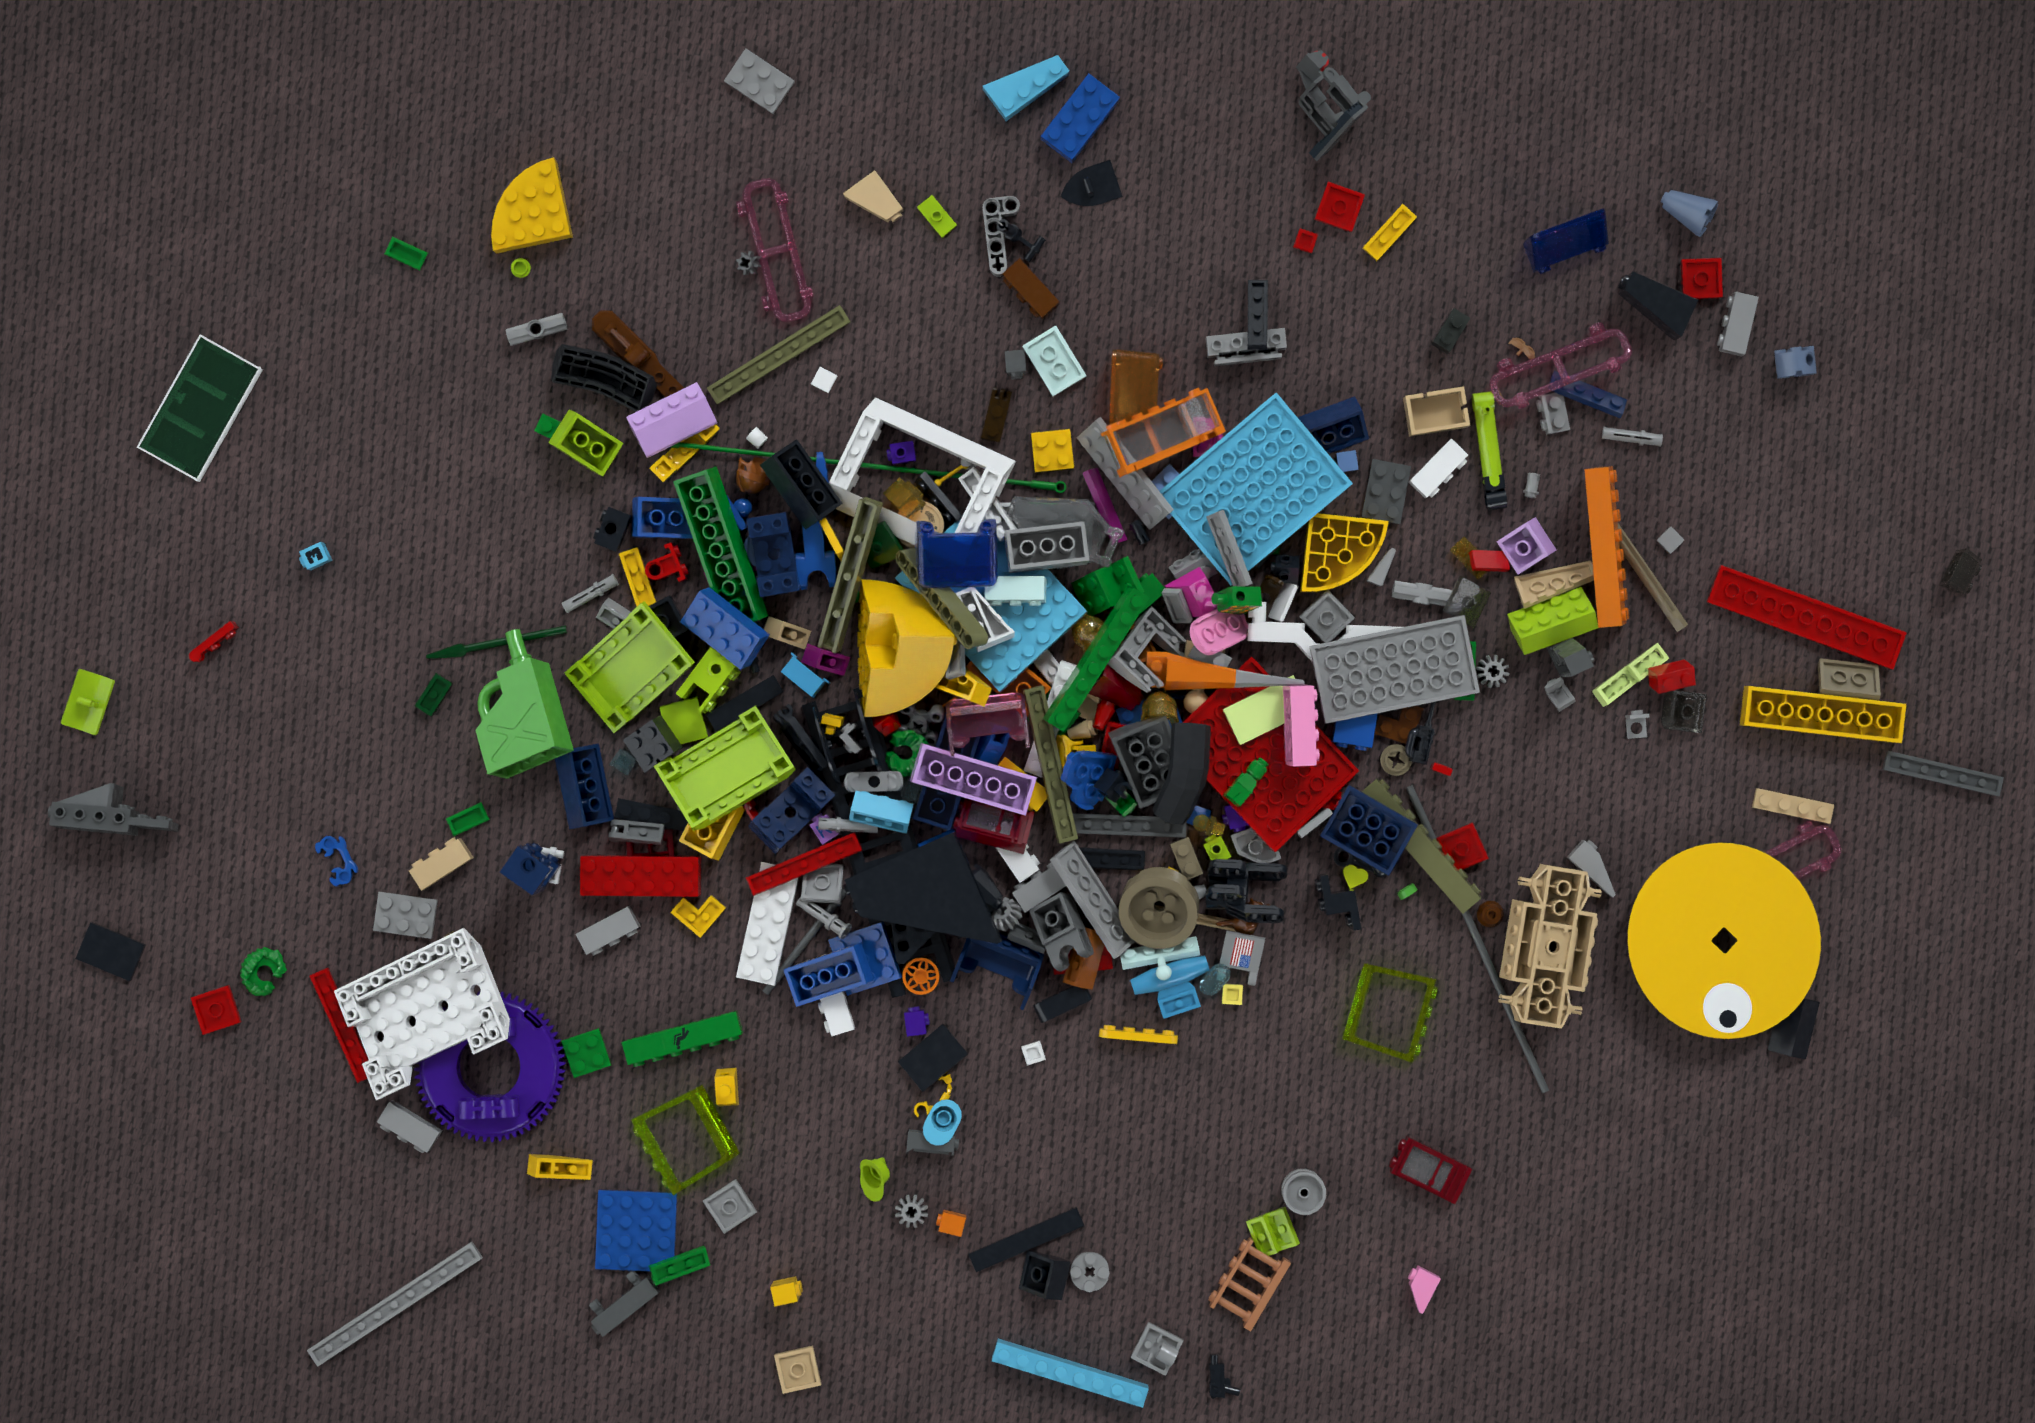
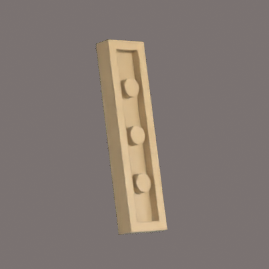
M1756 788L1752 808L1830 824L1834 804Z

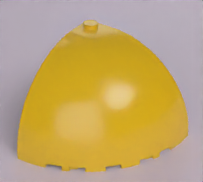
M862 579L859 598L861 614H858V629L861 632H857L859 689H862L863 697H861L864 717H875L903 710L929 694L947 671L953 645L957 644V637L922 594L893 583Z

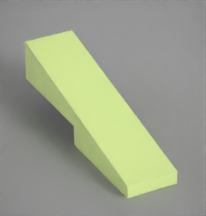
M1656 643L1592 690V693L1603 707L1607 706L1634 684L1648 675V668L1662 665L1669 657L1661 646Z

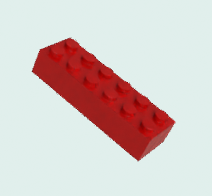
M582 855L580 856V896L698 897L701 896V856Z

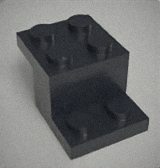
M1325 873L1318 874V879H1315L1316 891L1321 894V898L1318 899L1321 912L1324 911L1326 915L1348 912V914H1345L1346 926L1350 927L1353 931L1362 930L1355 890L1346 889L1331 892L1328 875Z

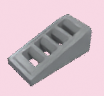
M1394 548L1387 551L1366 582L1379 587L1383 586L1396 552Z

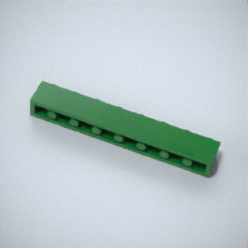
M1127 586L1044 715L1043 719L1059 730L1065 731L1148 602V596L1132 586Z

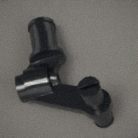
M1005 219L999 221L1003 224L1002 226L997 223V229L1004 233L1007 239H1010L1012 242L1020 240L1030 247V250L1023 257L1030 262L1036 253L1039 254V249L1046 241L1043 237L1039 235L1032 245L1022 237V230L1015 224H1010Z

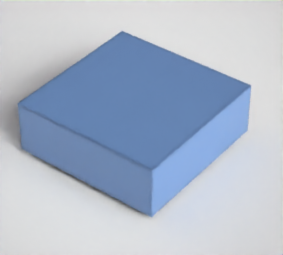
M1356 450L1336 453L1337 465L1343 472L1359 470Z

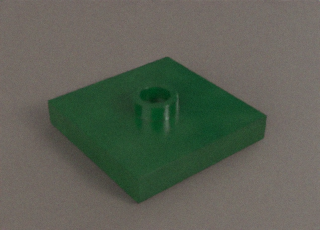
M885 521L877 524L867 562L872 569L896 559V553L904 550Z

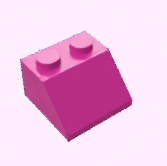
M1200 567L1165 585L1166 588L1182 589L1192 617H1200L1217 609V605L1213 604L1211 600L1214 591Z

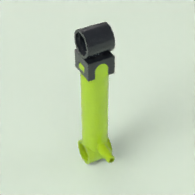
M1492 391L1472 394V406L1476 420L1486 510L1507 508V496L1495 422L1494 396Z

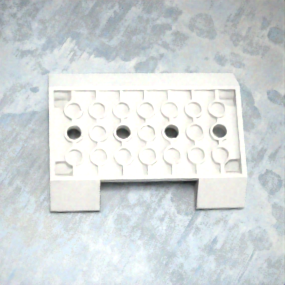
M465 928L334 990L347 1027L356 1026L369 1061L362 1063L376 1100L409 1086L414 1064L464 1040H468L472 1053L477 1054L508 1039L510 1018L481 945ZM476 985H478L481 989V992L478 996L474 993V987ZM444 1000L448 1003L446 1011L441 1006ZM411 1016H414L416 1019L414 1027L409 1022ZM379 1031L384 1034L382 1042L377 1037Z

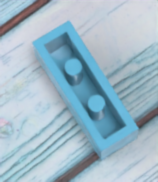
M855 791L849 820L907 834L913 804L904 800L890 799L887 796L873 795L866 791Z

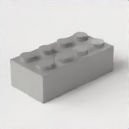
M1084 522L1005 530L1004 540L1009 573L1087 565L1089 562Z

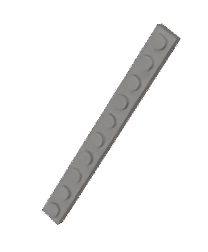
M470 1242L309 1348L307 1352L318 1367L483 1258L474 1243Z

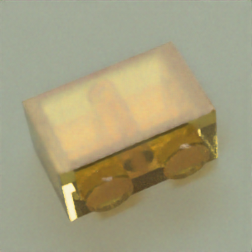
M900 477L883 492V495L908 519H911L926 505L922 499L924 496L917 487H914L909 480L904 482Z

